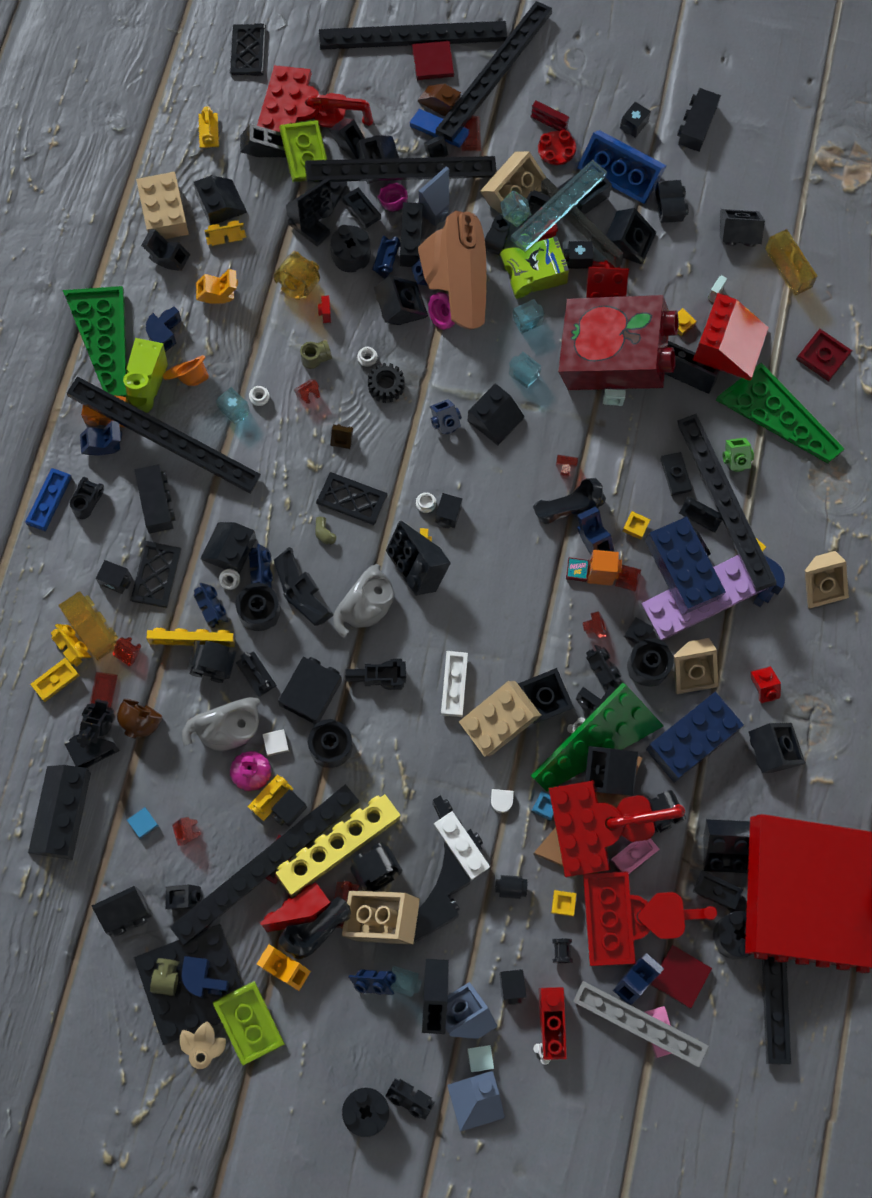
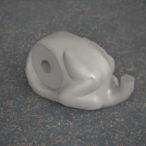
M379 564L370 566L360 576L333 614L334 628L343 638L349 632L344 627V622L354 628L370 627L377 624L391 607L394 598L393 587L386 575L380 571L381 566Z
M253 697L244 698L191 718L182 730L184 746L193 743L191 739L193 732H196L203 745L213 750L226 751L244 745L257 731L259 724L257 706L260 704V700Z

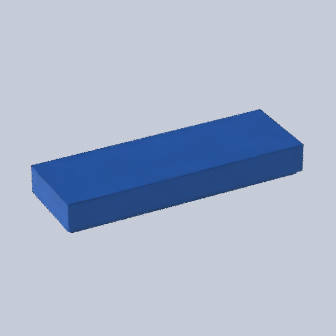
M418 109L409 123L410 127L436 138L438 135H436L435 129L442 122L443 118ZM463 127L453 142L446 139L445 142L460 148L469 135V129Z
M51 468L25 521L27 525L46 532L71 481L72 476L70 474Z

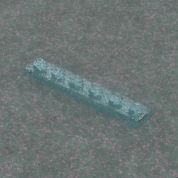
M591 160L511 235V241L526 252L604 179L607 171L594 160Z

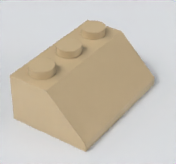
M530 151L514 152L480 192L490 207L500 214L507 216L511 221H515L525 210V205L522 206L519 200L521 199L523 203H526V198L530 191L536 190L541 192L549 181Z

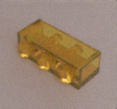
M786 229L770 236L765 250L794 295L796 296L811 289L818 276L789 231Z
M79 591L58 606L98 661L119 647L116 642L118 636L112 628L107 629L104 623L107 621L101 612L95 613L92 608L95 604L88 595L84 597Z

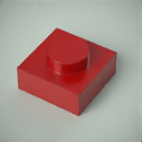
M329 295L321 296L322 304H318V314L323 316V323H331Z

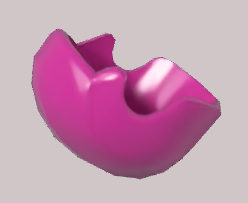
M392 183L381 188L380 194L377 197L385 210L390 212L403 209V202L408 200V192L403 185Z

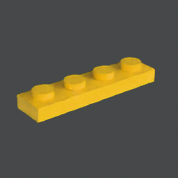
M154 628L153 630H147L146 636L148 643L152 645L193 646L195 641H200L199 645H205L206 641H210L227 647H235L234 634L228 630H218L216 633L205 629L188 632V630L177 628L175 631Z

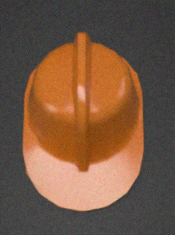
M202 355L193 360L175 365L163 374V379L178 378L187 386L201 384L209 378L203 363L205 356Z

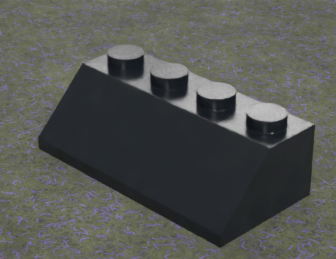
M70 765L47 766L28 850L29 854L73 860L91 776L87 768Z

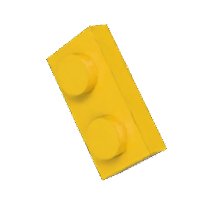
M64 658L30 685L41 699L46 702L80 675L69 661Z

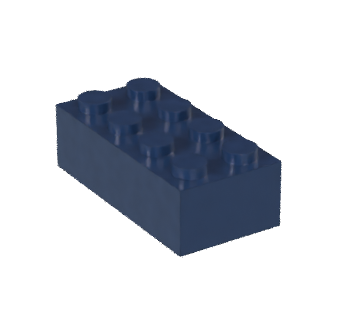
M688 517L654 530L647 535L645 542L682 615L714 602L726 593Z
M715 691L650 743L646 750L675 783L736 734L744 724Z

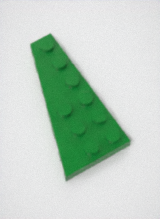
M123 286L63 290L102 389L114 396H123L128 399L123 382L124 376L127 374Z
M762 363L755 367L751 381L740 378L716 398L717 402L827 464L839 456L845 449Z
M622 683L530 776L548 792L549 788L557 787L587 769L589 746L623 750L664 727V725L626 684Z

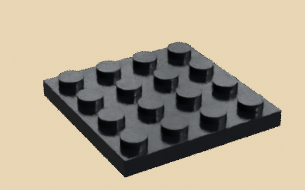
M221 924L201 931L186 945L177 940L134 957L163 1045L179 1040L182 1030L194 1034L205 1022H209L211 1026L222 1023L213 1005V1001L243 987ZM184 956L208 959L210 963L207 978L228 981V992L222 991V995L208 994V989H205L204 998L190 993L182 980ZM157 958L180 962V966L176 969L179 977L174 996L150 992L153 972L159 966Z

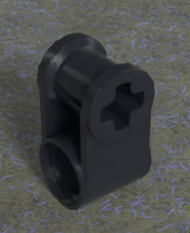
M498 215L495 217L485 237L486 251L501 256L500 253L505 248L510 232L511 221L507 216Z
M83 477L80 480L75 493L70 499V507L75 517L86 519L91 515L104 492L103 484L93 483L87 477ZM79 505H85L82 509H77Z

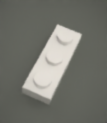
M446 651L441 715L463 716L468 653Z
M453 811L434 823L435 828L471 881L490 868Z

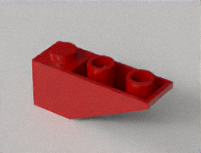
M315 882L312 885L305 886L296 897L286 900L282 907L275 912L268 913L260 924L266 932L283 930L288 925L311 923L329 907L331 902Z
M564 987L539 988L543 1060L567 1059Z

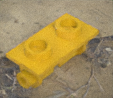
M206 106L201 111V114H198L199 147H219L218 113H213L211 108Z
M236 220L227 222L228 226L220 227L219 224L208 226V229L204 230L205 235L209 234L210 236L206 237L207 245L225 244L224 236L227 235L229 243L242 241L243 238H246L245 230L240 229L244 227V224Z
M64 624L55 625L57 629L51 632V638L60 650H63L66 646L68 647L63 654L71 665L74 664L77 667L82 663V658H91V655L87 652V646L78 640L71 626Z
M277 774L247 807L262 821H265L272 813V807L289 789L292 791L294 788L288 784L285 778Z

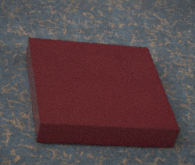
M450 41L412 44L416 80L454 77Z
M819 328L797 356L796 360L829 382L853 350Z
M671 945L661 964L664 968L663 971L650 985L691 1009L712 968L676 946Z

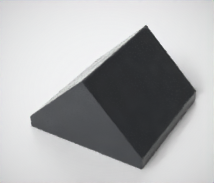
M557 668L518 683L541 714L533 724L574 708Z

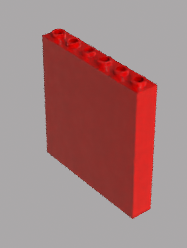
M765 814L750 817L745 953L754 954V959L767 960L769 956L775 957L776 962H789V959L795 960V964L809 965V962L816 963V967L830 968V965H835L836 970L849 971L850 968H856L858 973H870V969H872V832Z

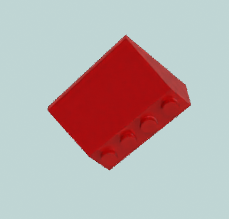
M717 293L693 361L751 381L769 327L737 299Z

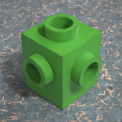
M746 438L725 440V451L722 455L724 464H727L729 469L735 472L751 468L754 452Z

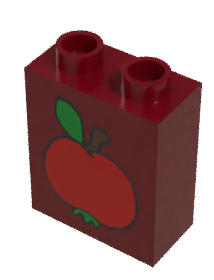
M663 295L567 299L558 369L567 390L664 388L665 373H673L675 369V351L673 347H668V336H677L678 312L669 311Z

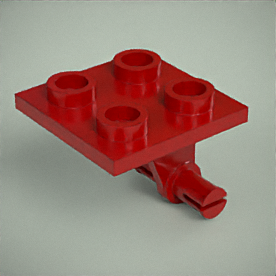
M604 260V262L593 261L592 267L588 268L586 298L626 296L629 269L620 268V262H609V260Z

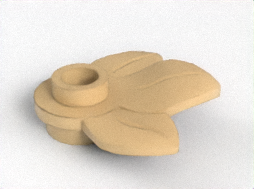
M209 1022L203 1023L195 1034L186 1030H182L180 1034L181 1050L189 1055V1062L196 1069L208 1067L213 1058L223 1053L226 1046L225 1038H215L214 1029ZM199 1053L205 1055V1059L201 1062L196 1060V1056Z

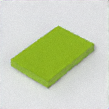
M318 120L280 125V133L292 182L306 181V160H327Z
M255 981L213 1001V1005L242 1066L285 1045Z

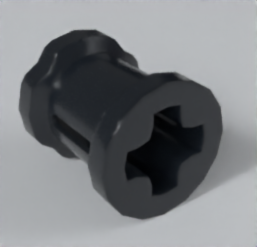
M552 939L555 949L553 963H573L570 954L572 939Z

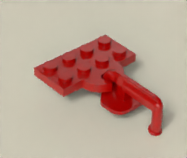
M274 65L257 126L280 132V125L308 121L314 118L318 120L321 127L332 128L345 117L346 109L362 111V122L364 125H371L373 118L370 105L366 100L346 98L342 94L335 93L319 95L314 87L309 86L312 76L311 69Z
M594 780L549 788L565 877L610 870L606 847L615 844L621 838V835L630 842L648 840L654 835V822L680 818L685 814V809L680 804L674 805L673 808L652 811L649 800L641 795L623 798L617 808L608 803L598 802Z
M628 872L583 874L589 966L635 964L634 940L643 938L650 931L660 939L678 938L684 933V920H713L717 917V910L713 906L702 909H684L682 898L674 892L657 893L649 902L640 896L630 895Z

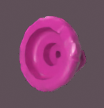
M444 292L433 294L428 303V312L432 322L443 330L453 327L455 323L451 320L449 294Z
M256 751L243 752L237 755L230 766L231 780L238 788L244 791L260 790V787H264L271 776L269 760Z

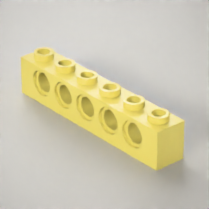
M385 794L382 797L377 795L368 802L369 806L364 810L359 808L350 815L351 819L347 822L341 821L332 828L333 832L329 835L323 834L314 841L315 845L307 849L305 847L296 854L297 858L289 862L287 860L277 867L279 871L276 872V877L291 898L300 893L305 886L314 883L400 820V813ZM375 813L380 819L376 823H371L367 819L368 815ZM358 826L362 832L358 836H353L349 832L350 828ZM340 839L344 845L340 849H334L331 846L332 841ZM322 852L326 857L324 861L316 862L313 860L314 854ZM299 865L307 868V872L302 876L294 872L295 868Z

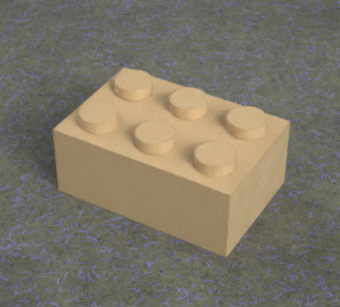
M175 172L136 179L147 233L150 229H156L164 239L189 235Z
M508 681L461 719L459 723L484 757L495 754L537 720L541 714L517 682Z
M349 891L347 903L350 906L351 917L349 920L344 921L342 936L358 942L413 945L420 899L407 893Z

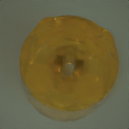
M293 251L273 275L276 284L279 282L282 285L281 290L289 297L300 300L301 297L306 299L320 281L319 266L316 262L309 261L301 256L297 251Z

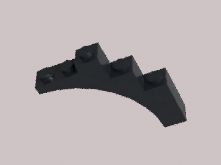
M441 796L433 799L432 804L439 819L453 811L447 799L443 800ZM471 829L466 831L481 852L483 842L478 833L473 834ZM445 841L444 859L439 878L427 900L418 909L413 944L459 917L458 911L460 908L455 899L450 900L449 896L468 886L471 882Z

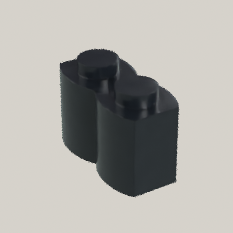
M681 180L657 181L655 195L660 223L684 221L685 216L688 215L689 208L688 203L684 201L686 189L685 186H682Z

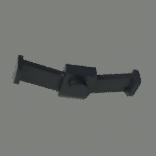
M288 547L274 559L284 591L283 595L288 603L292 604L314 626L322 625L333 616V613L313 596L319 588L309 573L304 572L300 575L293 549Z

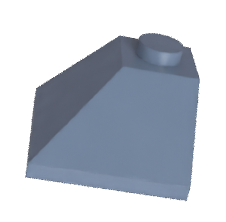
M447 166L419 190V203H423V217L434 226L444 222L449 215V168Z
M470 982L448 995L446 1030L450 1036L479 1039L498 1027L489 1008Z
M493 1071L447 1085L460 1132L505 1118Z

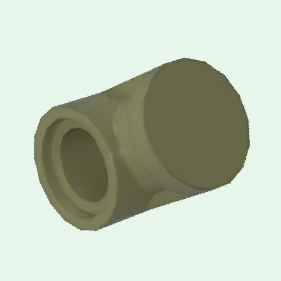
M326 340L318 343L306 342L301 346V362L308 369H314L321 362L332 359V354ZM308 354H314L315 356H313V357H308L307 355H308Z
M157 958L159 966L153 972L150 992L174 996L179 977L176 969L180 966V962Z

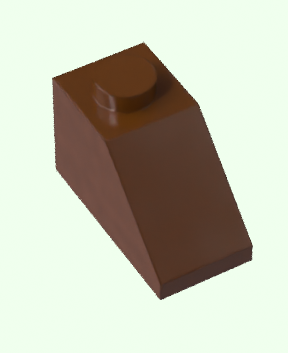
M445 83L431 85L422 93L418 102L445 117L460 99L461 92Z

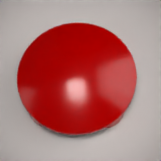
M568 130L551 131L541 135L538 153L546 163L562 165L574 157L576 143Z

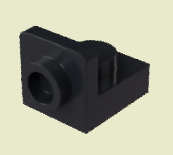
M189 884L166 886L165 909L167 910L192 909L202 901L200 886Z

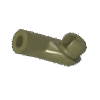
M316 517V538L324 544H334L336 542V535L326 529V518Z

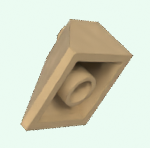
M836 551L815 556L805 569L808 608L849 598L846 561Z
M710 638L689 641L674 655L677 694L719 687L717 649Z

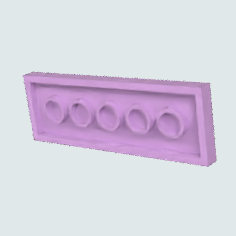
M739 555L713 567L726 591L720 599L682 615L670 590H667L641 603L661 641L759 593L755 591Z

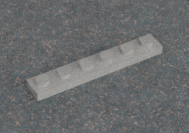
M585 981L582 982L573 1001L697 1067H700L709 1045Z

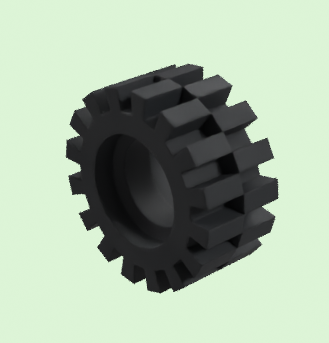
M383 363V367H380L378 364L376 365V370L372 368L371 373L368 375L369 393L371 392V396L373 398L376 396L377 401L383 399V403H386L387 399H389V402H393V398L399 399V395H402L404 390L402 370L399 371L398 366L393 368L391 363L389 367L386 366V363ZM389 377L394 381V385L388 389L381 388L378 384L379 380Z

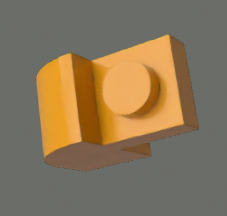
M228 269L220 278L204 274L196 282V300L210 304L228 303L234 300V291L238 286L236 270Z
M269 944L257 962V965L263 968V970L300 991L311 972Z

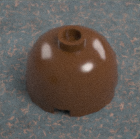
M123 699L117 713V721L120 727L125 730L124 734L136 739L137 736L146 737L154 733L161 723L162 715L147 705L145 707L138 705V701Z

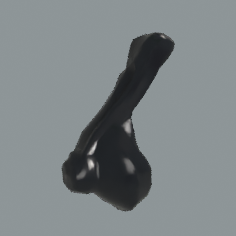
M586 478L582 480L579 487L572 494L550 501L539 500L533 505L537 517L544 524H549L573 514L583 513L595 506L598 508L605 503L606 497L603 493V486L598 479Z
M336 897L315 921L288 925L279 938L280 946L285 952L292 954L295 959H303L310 956L332 934L338 924L350 919V906L344 899Z

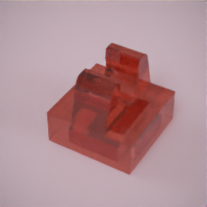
M310 379L293 389L297 397H300L306 404L311 403L308 398L309 392L313 393L315 398L320 397L319 385L315 379Z
M557 455L556 465H561V476H569L570 467H577L578 458Z
M622 565L615 586L636 591L641 569Z
M599 611L591 613L592 620L583 622L584 631H586V634L595 633L598 638L606 637L607 633L603 616Z
M121 637L116 641L113 656L130 667L135 663L141 649V644L135 646L131 643V637L126 639Z
M184 817L172 825L178 846L185 845L201 835L200 832H193L192 826L198 823L197 820Z

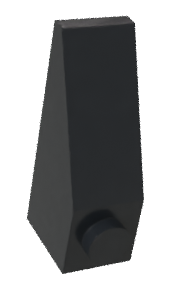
M249 124L240 135L241 153L255 157L287 158L280 132Z

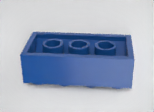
M599 130L593 132L577 169L583 170L586 168L600 171L609 180L613 188L645 204L667 165Z

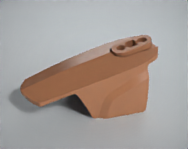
M454 211L447 216L444 228L429 236L418 247L424 278L429 285V289L447 290L449 293L451 320L457 325L471 330L485 323L487 285L485 239L480 220L474 213Z

